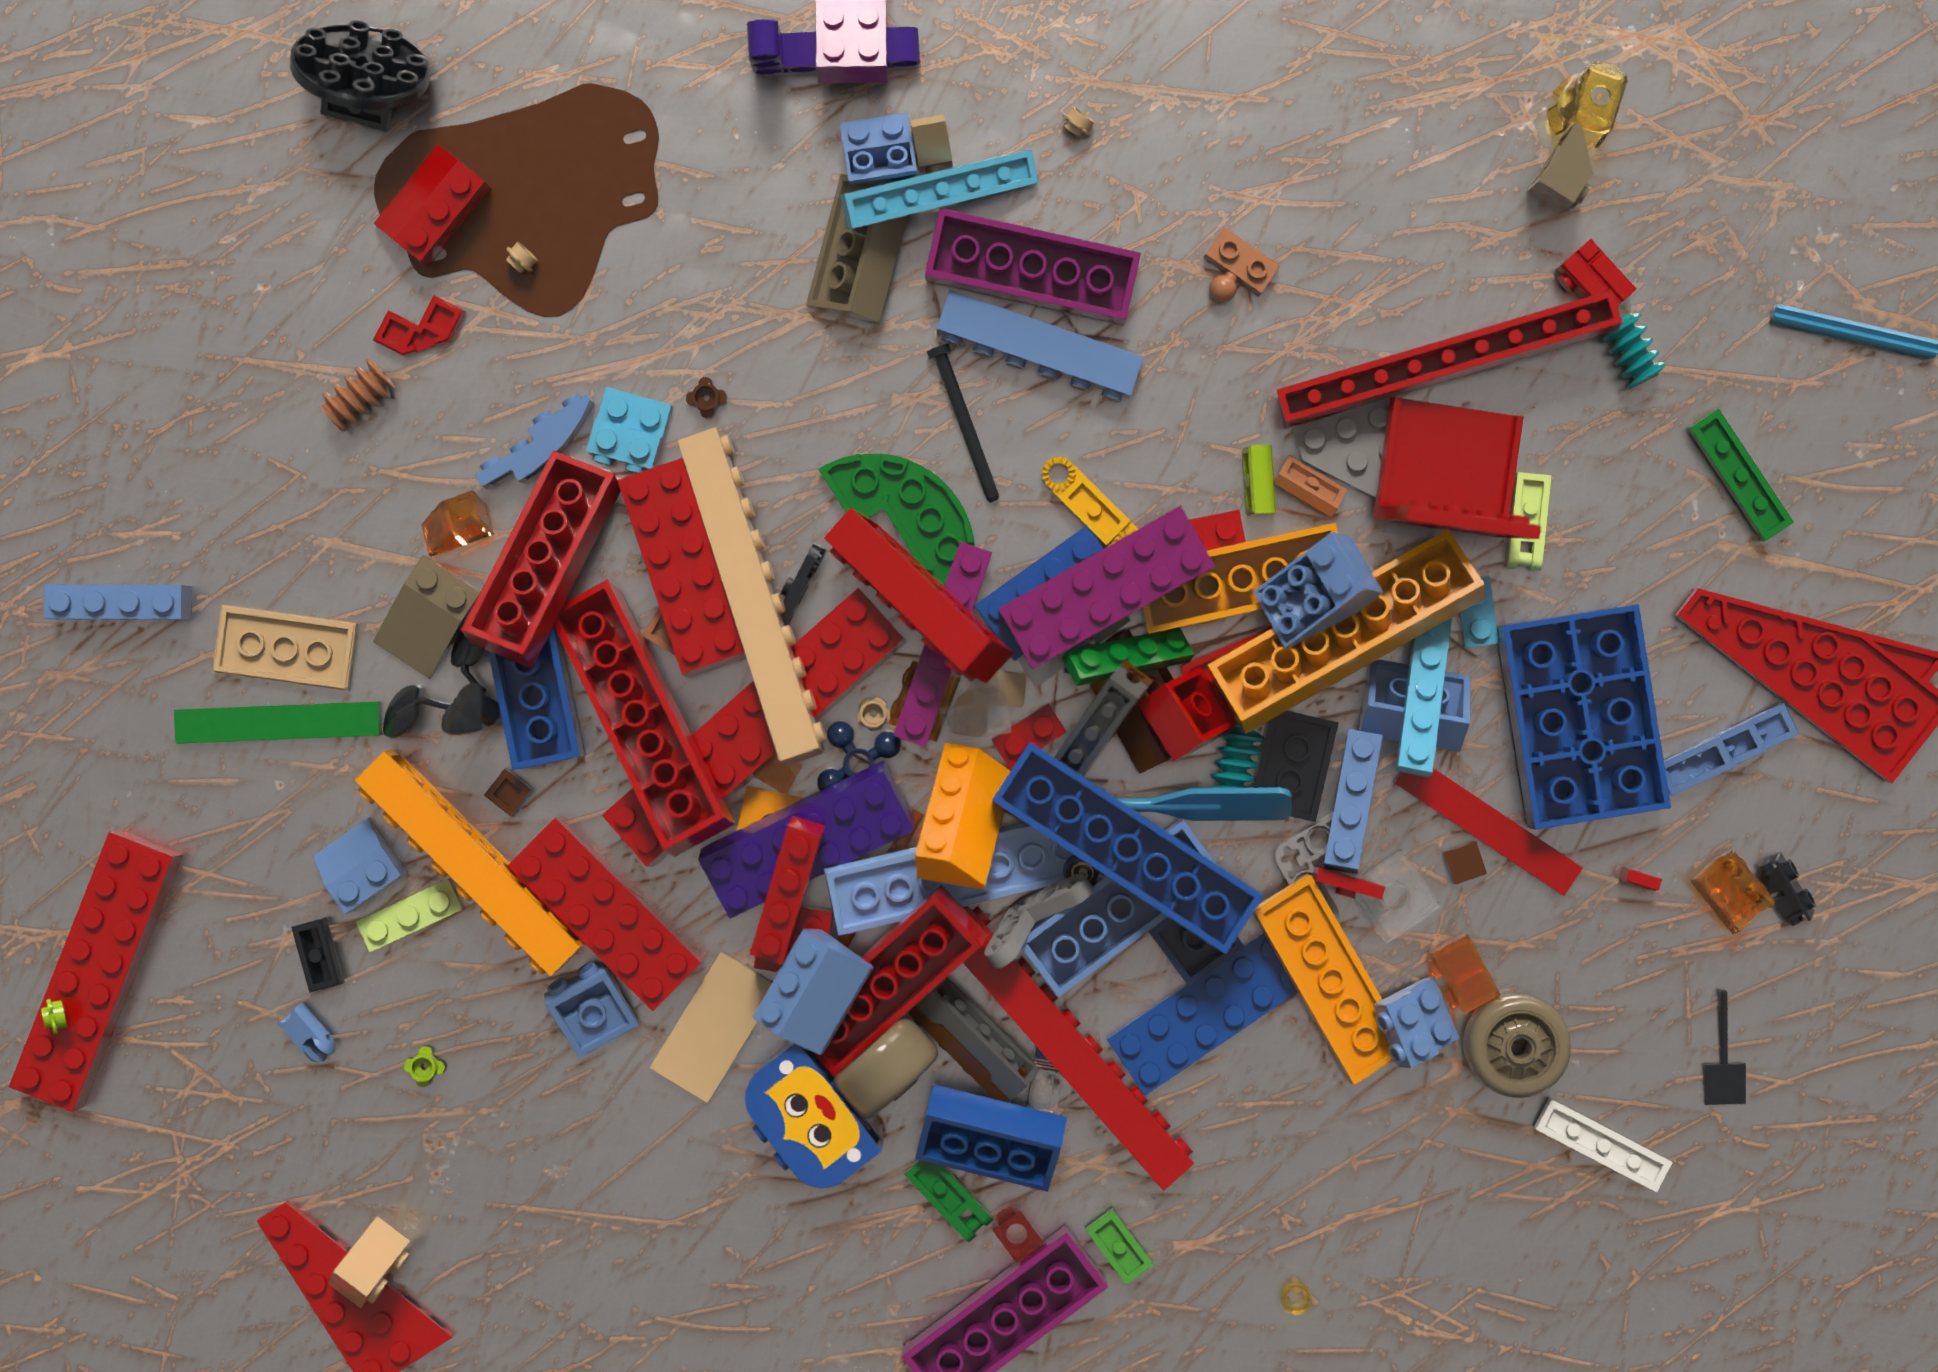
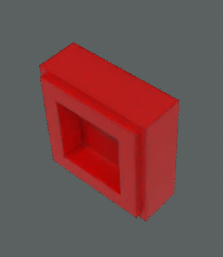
M1622 867L1619 876L1621 881L1653 891L1659 890L1662 882L1660 878Z

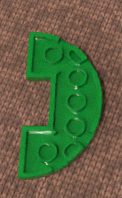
M882 453L856 454L832 461L818 469L845 512L852 507L870 518L884 509L915 559L943 586H945L959 542L975 546L969 519L953 491L932 471L909 459Z

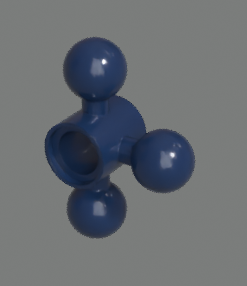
M843 721L833 723L827 731V739L833 747L843 749L846 756L841 769H825L819 774L817 778L819 790L821 791L856 774L850 768V759L855 754L865 755L869 761V767L875 765V760L879 757L886 759L895 757L901 750L900 738L894 737L893 732L886 731L876 737L874 747L870 750L856 748L853 744V728Z

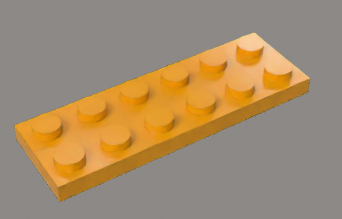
M1306 874L1260 903L1253 912V915L1349 1082L1355 1085L1392 1061L1388 1050L1389 1043L1385 1033L1377 1025V1014L1373 1004L1381 1001L1382 998L1312 875Z

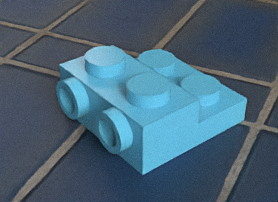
M606 387L597 419L595 418L586 452L593 454L592 461L612 466L613 460L626 463L625 470L634 473L656 467L673 406Z

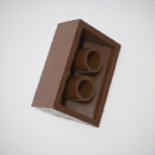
M1167 667L1142 672L1152 679L1153 682L1139 702L1165 683L1174 680ZM1108 680L1090 684L1096 697ZM1136 704L1116 733L1137 771L1141 774L1169 760L1171 756L1164 750L1161 740L1152 726L1145 720L1142 710Z

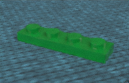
M1720 409L1714 410L1687 428L1762 542L1767 541L1794 523Z
M1178 627L1066 650L1061 659L1075 685L1080 686L1108 680L1125 660L1141 672L1188 663L1195 654L1181 628Z

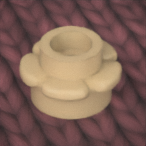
M1072 106L1067 114L1063 113V117L1067 120L1064 124L1065 128L1078 137L1083 132L1087 135L1091 134L1090 128L1094 121L1074 106Z
M517 242L512 248H506L509 253L506 260L518 272L522 273L525 269L529 272L533 271L532 266L538 260L525 246Z
M874 697L871 700L869 698L864 699L858 706L857 720L859 724L866 726L871 731L880 730L883 724L888 723L890 719V710L886 708V702L878 697ZM873 710L877 713L875 717L870 715V712Z

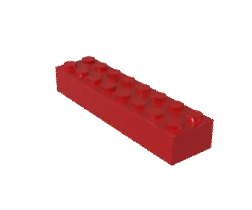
M607 579L565 602L554 623L555 629L663 851L676 857L733 826L735 822L620 589Z
M123 830L109 831L9 1088L70 1112L85 1106L183 854ZM47 999H50L51 1002L62 1000L68 1027L57 1029V1034H54L53 1027L45 1028L41 1008L48 1007Z

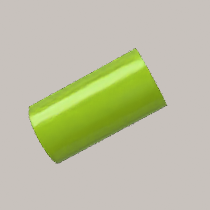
M1250 445L1242 450L1246 514L1247 516L1276 514L1272 445Z

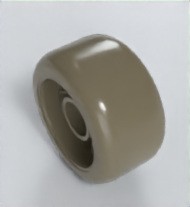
M1512 992L1496 995L1477 1007L1465 1027L1463 1050L1470 1070L1486 1087L1506 1097L1528 1098L1547 1091L1562 1077L1570 1059L1571 1041L1566 1024L1554 1008L1532 995ZM1518 1038H1525L1527 1042L1525 1051L1520 1055H1513L1511 1051L1512 1043Z
M901 1017L835 1076L834 1086L859 1116L870 1119L893 1100L899 1099L918 1081L917 1078L936 1061L938 1050L912 1019Z

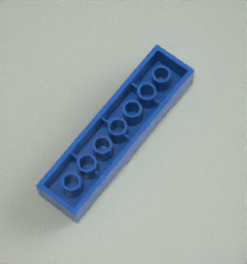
M1029 742L992 799V801L1225 954L1264 897V895L1031 742Z

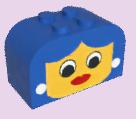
M789 1042L763 1062L753 1074L746 1089V1108L750 1117L755 1122V1125L752 1127L754 1132L763 1143L767 1141L771 1143L776 1150L773 1154L774 1158L785 1171L790 1168L800 1181L816 1188L832 1187L844 1181L882 1152L883 1140L868 1120L859 1116L838 1093L834 1086L835 1077L810 1050Z

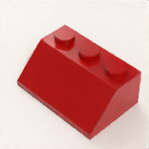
M437 144L373 224L428 267L490 191L491 187L457 158Z

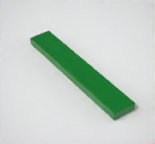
M380 701L174 710L175 744L382 735Z

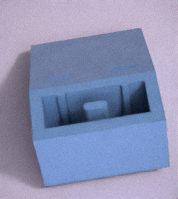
M1335 532L1329 533L1253 591L1286 649L1358 613L1384 593L1351 536Z

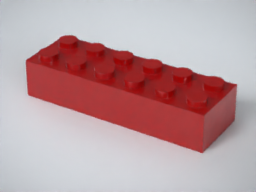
M554 450L552 451L461 629L470 644L529 668L533 667L621 492L618 481L613 473Z
M683 458L617 480L681 674L688 678L747 658Z
M850 507L824 537L832 546L829 552L842 564L845 565L847 563L854 569L852 574L867 587L870 585L877 591L875 596L888 608L891 609L893 607L900 613L898 618L912 631L916 630L924 637L921 640L927 647L947 658L945 664L957 675H963L971 682L976 678L987 684L1014 654L1012 650L874 520Z
M561 816L555 817L507 865L652 1011L704 960Z
M942 884L861 956L862 959L874 967L824 1054L819 1055L812 1052L834 1076L975 953L988 936L986 931Z

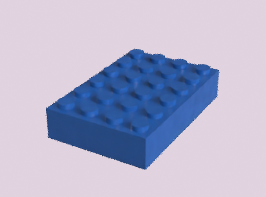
M1639 604L1497 626L1498 644L1528 828L1537 830L1671 808Z

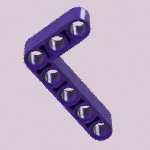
M759 19L747 22L748 57L755 74L771 75L817 72L816 31L781 33L776 20ZM909 26L887 27V68L910 67L920 64L918 28Z

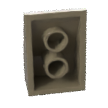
M423 555L403 584L373 642L431 679L461 634V629L481 590L433 558Z

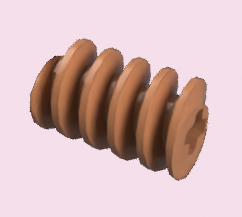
M369 358L366 359L369 368L367 372L358 366L355 368L358 376L357 380L346 375L344 376L347 384L346 388L341 387L337 383L333 385L336 392L335 397L327 392L322 393L326 403L324 405L320 404L321 408L342 432L347 431L348 428L345 419L353 424L358 422L356 411L363 415L369 414L367 402L374 407L380 405L377 394L388 399L391 397L388 386L396 390V387L385 372Z

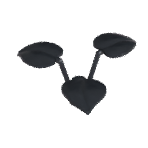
M461 632L452 648L451 664L456 668L461 667L462 674L470 684L460 690L451 705L424 697L418 698L419 688L415 685L406 686L393 697L387 707L383 722V735L389 738H397L406 733L417 717L418 706L423 704L446 710L442 717L441 727L449 735H465L483 730V725L486 727L493 725L500 716L499 703L485 695L487 689L481 686L469 671V666H474L478 663L485 649L470 644L464 633Z

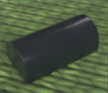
M327 917L291 927L309 993L345 983Z

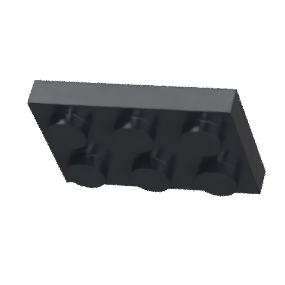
M1285 711L1268 721L1252 788L1278 787L1289 790L1292 794L1291 817L1316 822L1339 723L1291 711Z

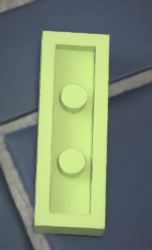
M451 878L366 916L356 921V924L369 952H372L464 909V906Z

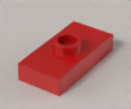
M1315 866L1312 876L1315 881L1336 886V894L1355 899L1357 892L1382 900L1386 887Z

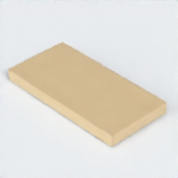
M221 605L212 672L349 691L358 623Z
M721 951L654 1059L650 1069L708 1103L758 1021L753 1018V1015L771 986L772 981Z

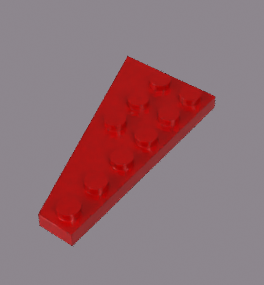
M287 1200L257 1220V1223L353 1372H400L453 1338L454 1334L446 1327H441L430 1318V1314L422 1308L419 1309L389 1281L375 1302L371 1304L366 1301L362 1308L330 1286L328 1283L333 1271L349 1251L346 1250L347 1247L338 1240L335 1241L321 1230L316 1222Z

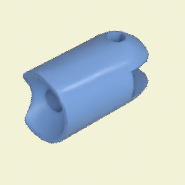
M303 1002L278 1023L311 1061L324 1062L326 1054L331 1055L335 1052L336 1043L334 1038Z

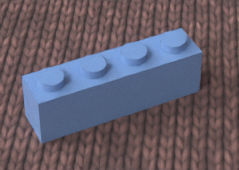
M44 584V619L192 620V586Z
M1352 729L1348 731L1325 855V869L1358 874L1383 735Z

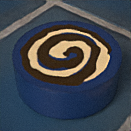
M1072 855L1064 863L1063 875L1066 879L1083 873L1091 885H1093L1098 878L1099 870L1076 855Z

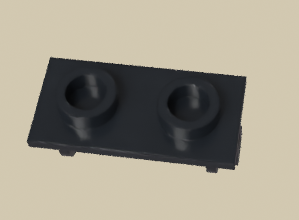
M1780 852L1776 857L1775 864H1772L1770 860L1758 866L1760 869L1758 875L1770 895L1780 890L1784 892V895L1774 899V902L1785 922L1789 921L1791 926L1797 925L1804 920L1802 915H1805L1808 921L1812 920L1813 908L1816 907V903L1807 888L1803 890L1796 878L1799 877V873L1792 860H1785L1782 852Z

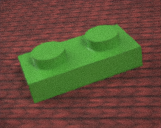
M1113 1208L1085 1228L1086 1232L1126 1285L1154 1265Z

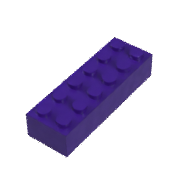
M883 760L702 847L698 861L729 919L765 902L787 825L792 816L826 826L810 880L825 874L824 868L846 864L913 832L915 819Z

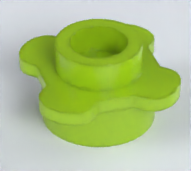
M47 999L48 1007L41 1008L45 1028L53 1027L54 1034H57V1029L68 1027L62 1000L51 1002L50 999Z
M423 1046L418 1050V1054L413 1059H407L404 1062V1070L410 1073L419 1087H427L435 1075H441L444 1072L445 1065L432 1055L430 1047ZM422 1064H426V1065H427V1069H426V1070H423V1069L421 1068V1065H422Z

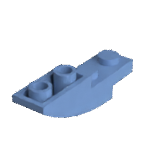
M580 393L575 394L562 402L564 408L553 414L548 410L532 420L534 425L527 428L534 441L529 443L525 439L509 449L512 454L501 460L496 456L480 465L482 471L475 474L480 485L488 489L512 474L515 475L519 482L525 483L544 469L552 451L562 453L577 436L594 405L591 397L587 394L581 397Z

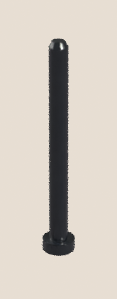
M948 343L928 350L927 355L929 360L935 359L985 497L989 502L999 499L997 487L947 355L952 352Z

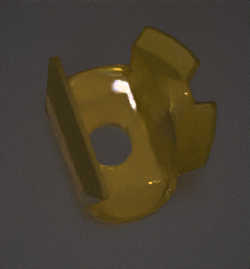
M1594 62L1586 67L1583 72L1572 74L1562 81L1553 92L1554 95L1559 96L1557 104L1547 110L1549 125L1554 134L1558 135L1566 131L1571 122L1574 124L1577 122L1582 128L1598 133L1594 145L1595 148H1598L1615 126L1616 116L1628 82L1625 72L1611 63ZM1602 87L1609 92L1610 96L1606 105L1601 106L1593 102L1591 98L1593 89Z

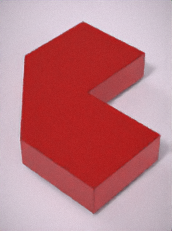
M433 295L419 325L388 310L373 341L404 357L451 342L466 311Z

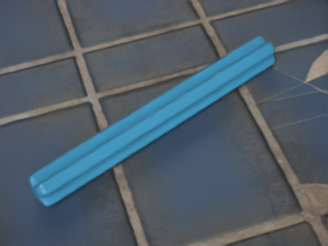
M1781 304L1774 306L1771 314V322L1929 359L1935 358L1938 354V340Z

